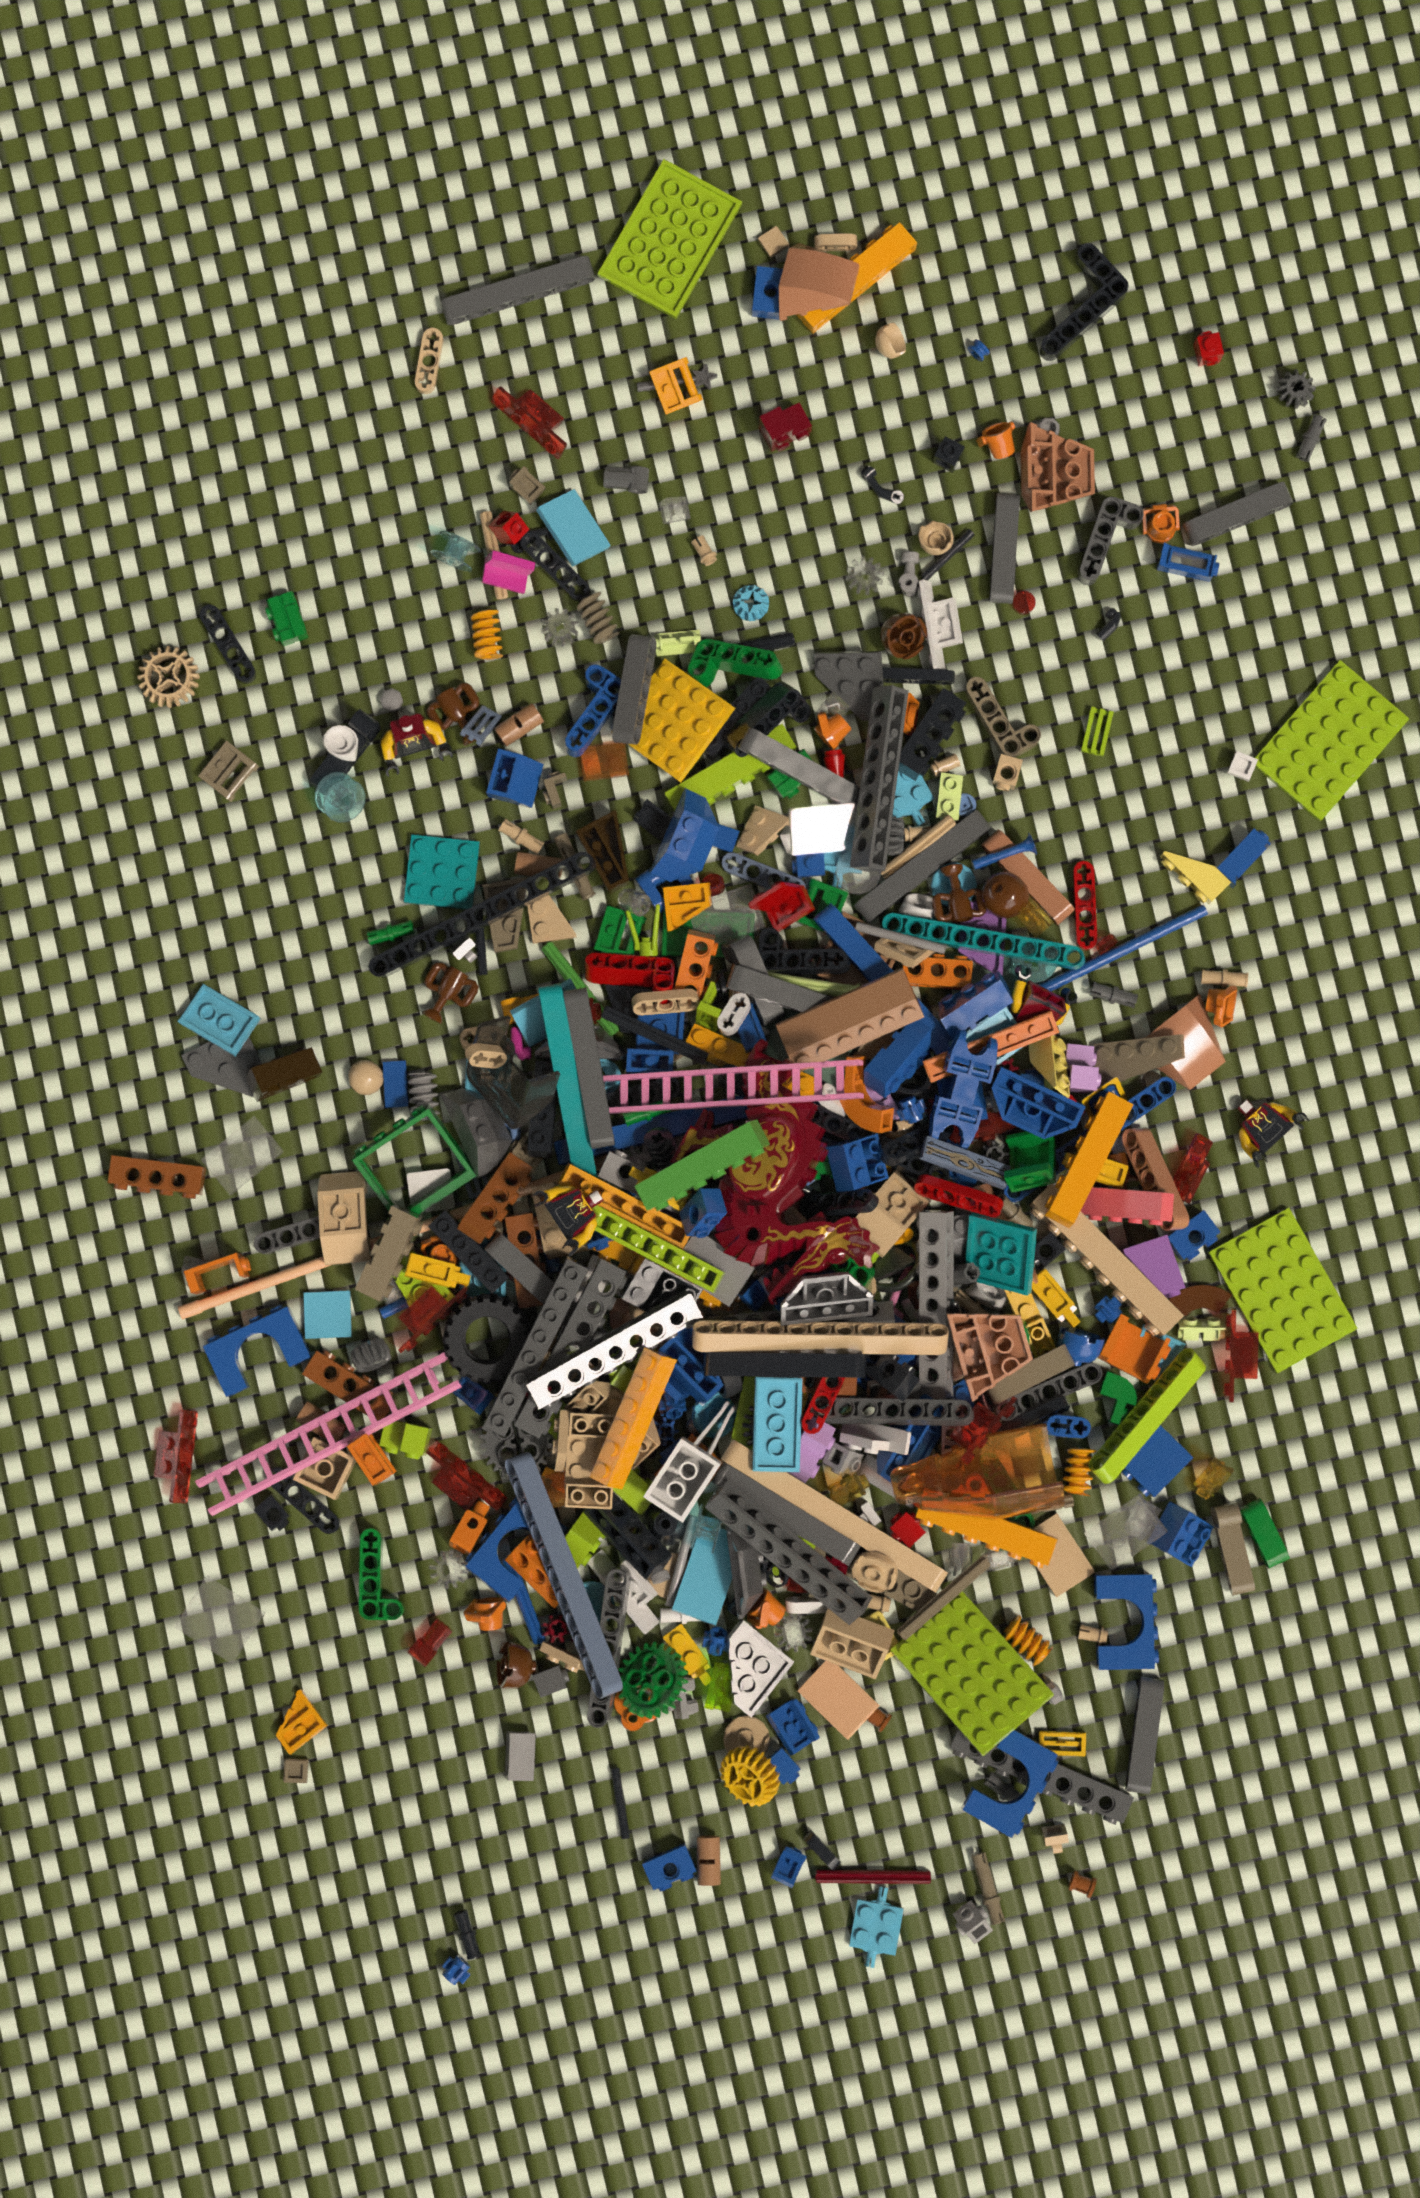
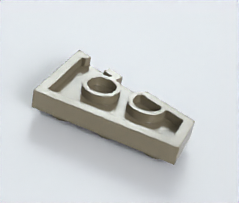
M528 877L483 885L485 900L528 879ZM523 888L518 892V898L525 900L526 888ZM501 899L498 902V909L503 911L507 908V900ZM524 908L490 924L495 953L518 949Z

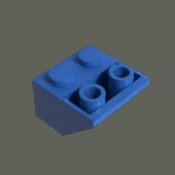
M498 749L486 792L488 797L532 808L544 764L521 754Z
M878 1133L845 1140L826 1147L829 1150L827 1155L837 1192L856 1190L889 1178L886 1165L880 1159L882 1149Z
M1169 1501L1148 1543L1192 1567L1198 1559L1205 1542L1209 1539L1214 1526Z

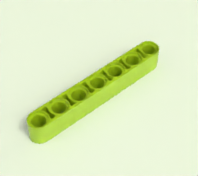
M1185 1348L1175 1357L1091 1458L1088 1464L1089 1469L1102 1483L1109 1484L1118 1477L1204 1373L1206 1364L1192 1348Z

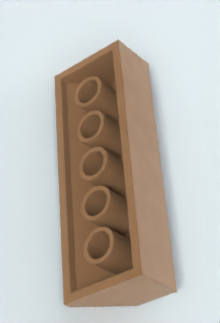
M900 968L776 1024V1028L793 1064L824 1062L922 1019L924 1014L903 968Z

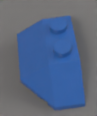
M686 788L684 789L649 873L672 882L702 871L720 829L705 797Z
M1003 1067L1000 1068L991 1088L1001 1119L1042 1139H1047L1076 1128L1086 1107Z
M927 1394L920 1396V1399H933ZM921 1408L912 1409L910 1416H918L921 1413ZM943 1408L936 1409L933 1416L941 1417ZM890 1425V1427L911 1432L909 1451L907 1455L879 1450L877 1454V1474L895 1486L918 1475L941 1436L942 1426Z

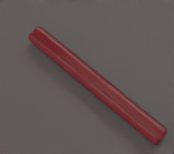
M816 1870L815 1881L816 1883L930 1884L931 1872L929 1870Z

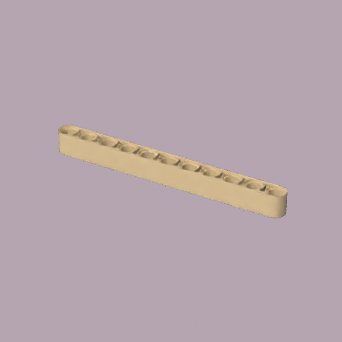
M702 1320L693 1324L692 1347L699 1352L942 1355L947 1351L949 1329L947 1326L939 1323L810 1322L781 1326L780 1321Z
M732 1439L721 1457L722 1461L846 1536L865 1550L878 1552L889 1557L899 1571L936 1593L948 1572L789 1473L752 1471L753 1451Z

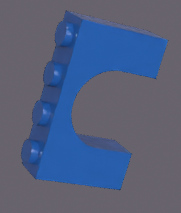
M277 1306L271 1309V1314L264 1318L262 1315H258L250 1319V1324L243 1328L241 1325H237L228 1330V1335L222 1338L220 1335H216L207 1340L208 1344L203 1346L226 1397H230L250 1387L239 1364L238 1354L242 1343L254 1334L265 1333L273 1337L279 1344L289 1367H294L312 1358V1354L290 1307Z
M517 1497L510 1503L509 1507L512 1509L507 1515L502 1514L494 1524L497 1528L493 1533L487 1532L479 1542L482 1544L481 1548L477 1552L473 1550L465 1560L468 1563L465 1569L508 1603L511 1602L524 1583L501 1564L497 1555V1547L502 1537L510 1531L517 1529L530 1531ZM559 1521L563 1534H565L568 1528Z
M1152 1574L1094 1575L1095 1599H1127L1136 1605L1142 1620L1139 1633L1130 1642L1114 1645H1096V1668L1098 1670L1155 1669V1663H1159L1158 1649H1154V1640H1158V1627L1154 1626V1616H1157V1602H1153V1593L1157 1592L1156 1579H1152Z
M1016 1730L1012 1731L996 1747L1018 1759L1025 1766L1028 1781L1023 1793L1014 1800L1002 1802L972 1787L961 1806L963 1811L1010 1838L1014 1834L1018 1835L1024 1826V1822H1022L1023 1817L1026 1813L1030 1814L1036 1804L1033 1799L1037 1792L1042 1793L1047 1784L1045 1778L1048 1772L1053 1773L1059 1762L1056 1759L1058 1755Z

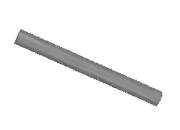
M857 922L855 928L858 932L942 954L945 953L947 946Z
M688 1514L665 1603L669 1607H673L679 1590L697 1516Z

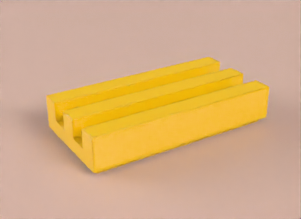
M1039 1731V1744L1043 1746L1081 1747V1751L1051 1750L1058 1756H1086V1732ZM1044 1736L1081 1737V1741L1044 1740Z

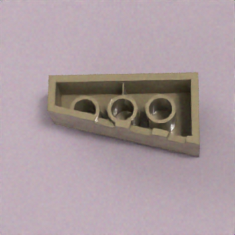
M399 1205L391 1206L389 1214L392 1216L383 1224L380 1235H382L381 1240L378 1239L374 1244L370 1255L372 1259L367 1261L355 1290L378 1301H383L384 1297L389 1298L394 1287L390 1284L394 1276L399 1277L404 1266L400 1263L404 1255L408 1257L414 1245L410 1242L414 1234L418 1236L423 1226V1223L420 1222L422 1216Z

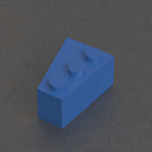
M998 971L986 974L982 977L981 981L975 984L965 985L960 992L954 995L948 994L943 997L941 1002L938 1003L940 1020L952 1041L960 1029L965 1030L969 1027L970 1030H973L977 1027L975 1022L986 1015L990 1018L1013 1003L1012 992Z
M919 1020L906 1025L900 1033L896 1031L892 1035V1038L895 1040L886 1050L882 1047L864 1069V1084L883 1098H886L891 1092H896L900 1084L906 1079H910L915 1071L923 1065L922 1060L931 1057V1028Z
M693 1327L690 1329L684 1328L678 1331V1335L670 1339L658 1351L677 1360L671 1375L703 1407L720 1391L723 1383L719 1376H703L704 1352L696 1351L692 1347Z

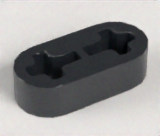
M812 1830L803 1837L804 1841L831 1870H835L842 1863Z

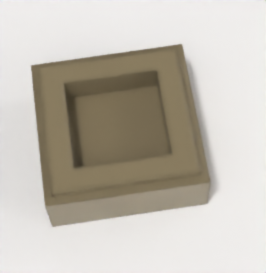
M285 1758L283 1783H308L309 1759Z

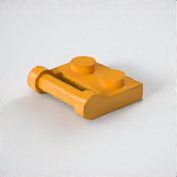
M687 357L649 371L665 415L703 400L701 393L698 394L687 364L689 361ZM678 367L690 395V398L685 400L673 369Z

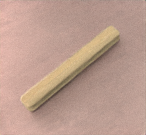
M492 512L480 513L487 555L493 550L499 552L497 538L488 527L493 521ZM494 586L497 600L508 598L506 589Z
M946 815L903 850L901 854H898L887 863L885 871H880L881 875L885 879L889 878L956 825L955 820L950 815Z

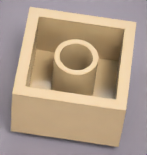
M313 1437L311 1441L315 1453L330 1446L328 1442L318 1437ZM341 1449L298 1471L293 1480L337 1500L356 1460L351 1453ZM306 1452L303 1459L309 1457L308 1452Z

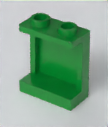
M1027 1131L1006 1136V1142L1010 1149L1009 1166L1011 1167L1010 1170L1004 1171V1179L1011 1192L1056 1183V1139L1054 1136L1042 1139Z

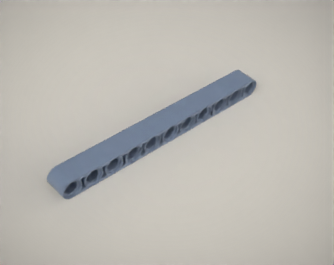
M529 1452L505 1460L507 1475L593 1692L599 1699L619 1692L623 1687L621 1677L536 1463Z

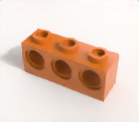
M689 929L674 990L684 989L688 985H693L697 989L700 1003V999L703 1000L708 989L707 986H704L706 977H711L713 965L709 964L711 956H716L718 943L714 942L715 935ZM702 941L707 944L708 948L700 951L696 949L695 944ZM694 963L700 964L702 970L697 973L693 972L690 969V965Z
M932 954L931 957L918 964L920 973L917 975L909 973L908 967L902 964V968L911 986L961 990L965 985L970 984L972 980L973 961H969L966 956H954V959H945V955ZM939 965L943 969V974L939 977L934 976L931 973V967ZM956 967L965 969L966 976L964 978H957L954 975Z
M529 1534L505 1561L555 1609L559 1605L532 1535Z

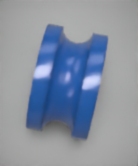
M975 339L973 341L974 345H969L967 349L975 359L982 362L984 356H988L990 352L981 341Z

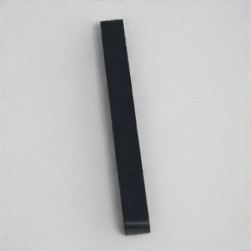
M579 852L373 957L369 962V971L377 977H388L592 873L596 868V860L586 852ZM583 857H588L590 861L586 869L579 867V861ZM566 867L569 870V876L562 880L559 878V871ZM542 878H547L549 882L545 890H540L538 887V883ZM526 888L528 890V897L525 900H520L518 892ZM501 899H506L508 906L505 910L500 911L498 909V902ZM485 909L487 911V918L484 921H479L477 914L480 910ZM465 919L467 928L459 932L457 924L460 920ZM440 930H445L447 934L443 942L437 940V934ZM424 940L426 942V949L423 952H418L417 944L419 941ZM403 950L406 953V959L399 963L396 956L399 951ZM380 961H384L386 969L382 973H378L376 965Z
M727 1064L724 1065L722 1068H732L737 1066ZM736 1073L735 1094L745 1097L741 1087L744 1086L742 1073ZM720 1074L718 1077L719 1084L727 1090V1081L723 1078V1074ZM818 1105L815 1113H817L819 1118L813 1122L826 1129L824 1136L839 1143L850 1140L848 1133L852 1131L859 1133L860 1137L876 1134V1132L865 1130L853 1121ZM834 1121L838 1123L839 1129L832 1131L827 1127V1124ZM878 1133L882 1149L884 1144L892 1140ZM920 1154L897 1165L889 1166L916 1180L920 1175L932 1176V1172L940 1171L944 1175L943 1180L947 1181L950 1174L946 1168L921 1160ZM919 1161L922 1163L923 1169L920 1171L914 1170L911 1163Z

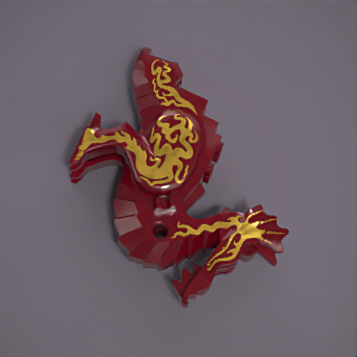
M761 1039L754 1045L744 1067L793 1064V1061L786 1058L781 1062L765 1055L768 1042ZM792 1070L778 1071V1097H792V1090L788 1088L792 1083ZM770 1071L756 1072V1099L771 1098ZM742 1073L744 1086L741 1087L745 1094L743 1099H748V1073ZM813 1102L747 1105L748 1109L745 1112L749 1120H746L745 1124L749 1121L758 1120L770 1145L763 1148L765 1153L753 1159L751 1155L745 1158L746 1163L740 1167L733 1169L731 1166L725 1169L727 1174L723 1176V1180L720 1179L718 1189L721 1190L727 1214L715 1226L717 1233L714 1235L723 1246V1253L735 1257V1261L750 1263V1267H755L764 1263L770 1265L779 1257L785 1258L794 1252L800 1253L806 1250L792 1268L787 1264L785 1265L784 1274L778 1268H775L772 1282L766 1277L763 1279L766 1290L769 1293L768 1301L772 1305L778 1304L777 1300L779 1297H786L801 1277L809 1276L813 1273L826 1272L832 1264L841 1265L850 1257L858 1266L863 1267L865 1265L868 1268H872V1255L880 1250V1246L870 1241L871 1232L862 1229L858 1224L857 1218L846 1216L835 1223H831L825 1213L821 1211L802 1224L790 1225L784 1216V1211L805 1195L803 1188L808 1182L811 1183L817 1174L815 1168L818 1162H823L829 1152L826 1149L827 1143L821 1141L826 1129L812 1121L818 1105ZM704 1109L695 1126L691 1125L671 1162L676 1163L739 1128V1126L727 1124L714 1130L715 1114L710 1110L708 1112V1110ZM757 1229L759 1236L754 1240L753 1233Z

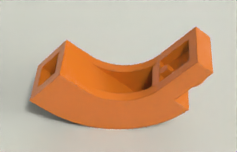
M860 1054L848 1056L846 1060L859 1059L863 1061V1065L844 1067V1093H863L864 1098L840 1100L845 1113L855 1124L865 1130L876 1133L891 1131L894 1108L874 1102L865 1088L864 1069L866 1068L867 1056Z

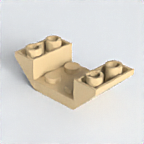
M897 1170L876 1192L879 1198L877 1207L872 1212L860 1213L855 1217L858 1219V1224L862 1229L871 1232L870 1241L880 1246V1250L876 1253L882 1258L918 1217L919 1212H922L932 1200L917 1194L914 1190L915 1182L906 1174Z
M360 1171L320 1175L317 1191L319 1231L325 1265L371 1261L370 1238L367 1235L365 1194H368L366 1179Z
M595 1381L591 1385L585 1386L564 1409L569 1410L570 1413L616 1415L625 1392L608 1382ZM653 1418L635 1458L632 1470L661 1444Z
M570 1413L564 1479L565 1507L612 1509L613 1488L590 1478V1475L615 1415Z

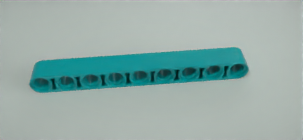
M896 913L887 914L882 921L883 928L889 930V922L899 920V927L891 931L944 944L947 947L1073 970L1081 968L1085 963L1083 951L1073 945ZM914 924H921L922 930L918 934H912L911 927ZM943 928L944 935L941 938H934L933 932L935 929ZM959 932L967 934L966 940L962 943L955 941V937ZM980 937H989L987 946L981 947L978 945ZM1005 940H1010L1012 947L1007 951L1001 950V943ZM1027 944L1035 946L1034 952L1030 955L1023 953V948ZM1050 948L1058 951L1057 956L1053 959L1045 957L1046 951ZM1073 952L1080 954V960L1077 963H1070L1068 961L1069 955Z
M561 983L538 987L570 1161L572 1165L597 1177Z

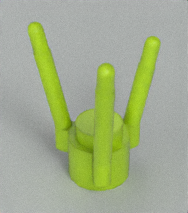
M659 904L655 906L652 937H642V942H639L629 910H626L627 920L634 940V950H640V956L658 955Z

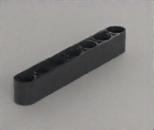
M704 1352L703 1376L866 1378V1354Z

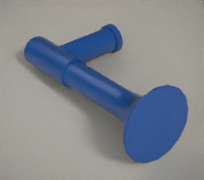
M1028 832V836L1023 842L972 860V864L975 870H984L987 868V865L1015 854L1033 852L1037 855L1033 839Z

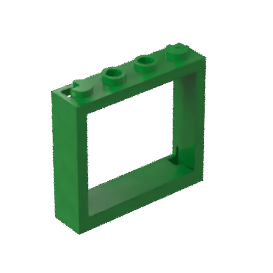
M429 1104L425 1107L422 1105L418 1106L411 1112V1117L406 1120L404 1118L399 1119L392 1125L393 1129L387 1133L385 1131L378 1133L373 1137L374 1142L368 1146L362 1144L354 1150L353 1163L388 1211L391 1206L397 1204L364 1158L426 1116L430 1119L464 1169L405 1209L419 1215L476 1176L470 1161Z

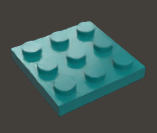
M411 835L404 903L463 910L473 907L480 842Z
M974 1212L970 1214L966 1263L973 1262L975 1266L979 1267L980 1276L977 1278V1282L1028 1296L1032 1291L1037 1229Z

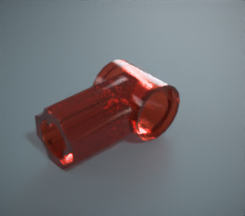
M437 1619L423 1637H419L407 1653L425 1668L438 1653L439 1647L453 1631L445 1623Z

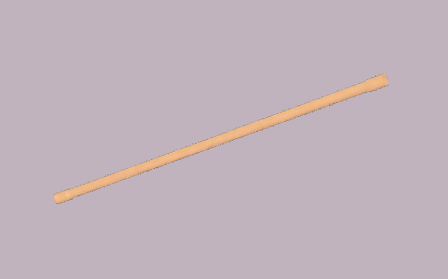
M607 1154L594 1158L596 1171H600ZM564 1170L529 1182L525 1189L520 1187L518 1190L519 1198L532 1194L531 1187L558 1182ZM493 1197L494 1200L501 1202L499 1198ZM473 1203L449 1212L457 1220H460L465 1216ZM439 1215L420 1221L423 1223L420 1233L431 1230L428 1227L429 1224ZM382 1235L370 1239L371 1251ZM322 1256L213 1296L178 1306L179 1314L183 1320L213 1307L331 1265H325L324 1257Z

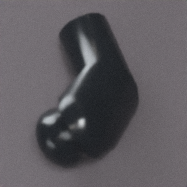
M1111 608L1105 614L1109 621L1096 633L1102 641H1105L1117 629L1121 620V614L1115 608Z

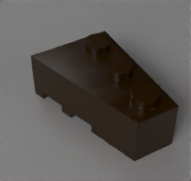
M614 810L576 831V835L586 853L595 858V870L609 895L629 885L617 812Z
M300 1047L292 1051V1054L284 1057L281 1055L270 1060V1062L253 1066L249 1069L246 1079L256 1102H259L318 1078L323 1072L312 1047L308 1049Z

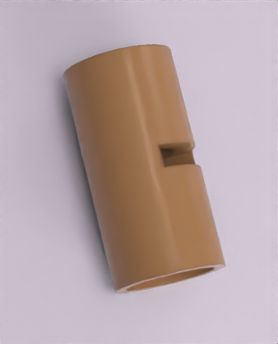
M530 703L496 726L494 730L507 747L542 724L544 720L535 706Z
M518 852L514 874L532 877L563 861V859ZM562 869L559 871V878H560V879H561V875H562Z
M308 1401L298 1414L296 1421L304 1425L326 1414V1412ZM334 1418L327 1422V1425L335 1442H338L347 1426ZM321 1426L311 1430L327 1440Z
M697 1836L698 1885L714 1886L721 1884L720 1836Z

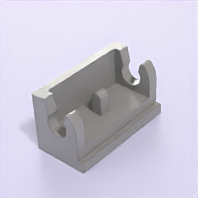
M507 1731L505 1779L509 1781H534L535 1733Z

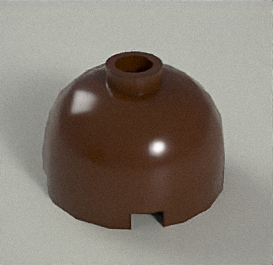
M899 612L894 614L884 622L881 628L880 637L882 645L889 654L897 658L910 659L916 656L924 647L922 643L924 637L927 638L926 625L920 618L910 613Z
M1004 871L995 873L986 880L982 888L981 895L985 907L998 918L1009 919L1015 917L1028 904V886L1014 873Z
M504 1641L498 1653L503 1654L501 1663L497 1661V1684L501 1685L500 1688L517 1689L529 1681L531 1674H535L536 1661L532 1660L531 1652L522 1644Z

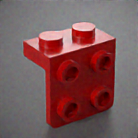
M783 881L772 884L771 889L766 892L756 894L753 900L748 903L750 909L766 911L773 928L778 932L815 910L804 885Z

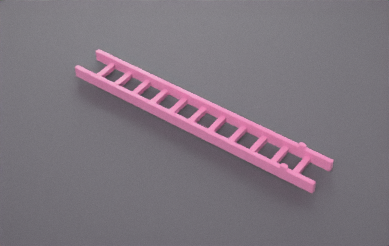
M859 1059L603 1076L604 1082L620 1081L621 1107H610V1114L864 1098L863 1093H844V1067L862 1066L863 1061ZM836 1067V1094L822 1095V1068ZM800 1069H814V1095L800 1096ZM792 1070V1097H778V1071ZM770 1071L771 1098L756 1099V1072ZM736 1073H748V1099L735 1100ZM727 1074V1101H713V1075ZM705 1075L706 1102L692 1103V1076ZM684 1077V1103L671 1104L670 1078ZM663 1078V1104L649 1105V1079ZM628 1080H641L642 1106H628Z
M445 1352L196 1480V1485L201 1488L217 1479L226 1499L209 1508L208 1512L213 1516L237 1503H241L244 1499L347 1447L364 1434L370 1435L461 1388L462 1386L458 1380L441 1389L438 1386L439 1381L431 1368L448 1360ZM425 1372L434 1392L418 1399L410 1379ZM404 1383L413 1403L398 1410L389 1390ZM384 1394L392 1414L377 1421L368 1401ZM362 1404L371 1425L356 1432L348 1411ZM342 1415L351 1435L335 1442L327 1422ZM321 1426L330 1446L315 1453L306 1433ZM301 1436L309 1457L294 1464L285 1444ZM279 1447L288 1468L273 1475L264 1455ZM259 1458L267 1479L252 1486L243 1465ZM238 1469L246 1489L231 1496L223 1476L229 1475L232 1471Z

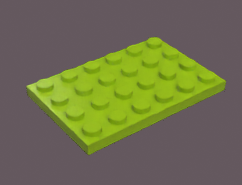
M663 159L597 274L598 277L677 319L741 208L742 201Z
M1339 660L1255 757L1258 759L1255 767L1315 819L1321 822L1406 724L1409 718L1345 663Z
M1290 1208L1279 1212L1208 1252L1276 1374L1358 1329Z
M963 1591L907 1640L902 1639L890 1649L892 1654L982 1757L1054 1696V1693Z

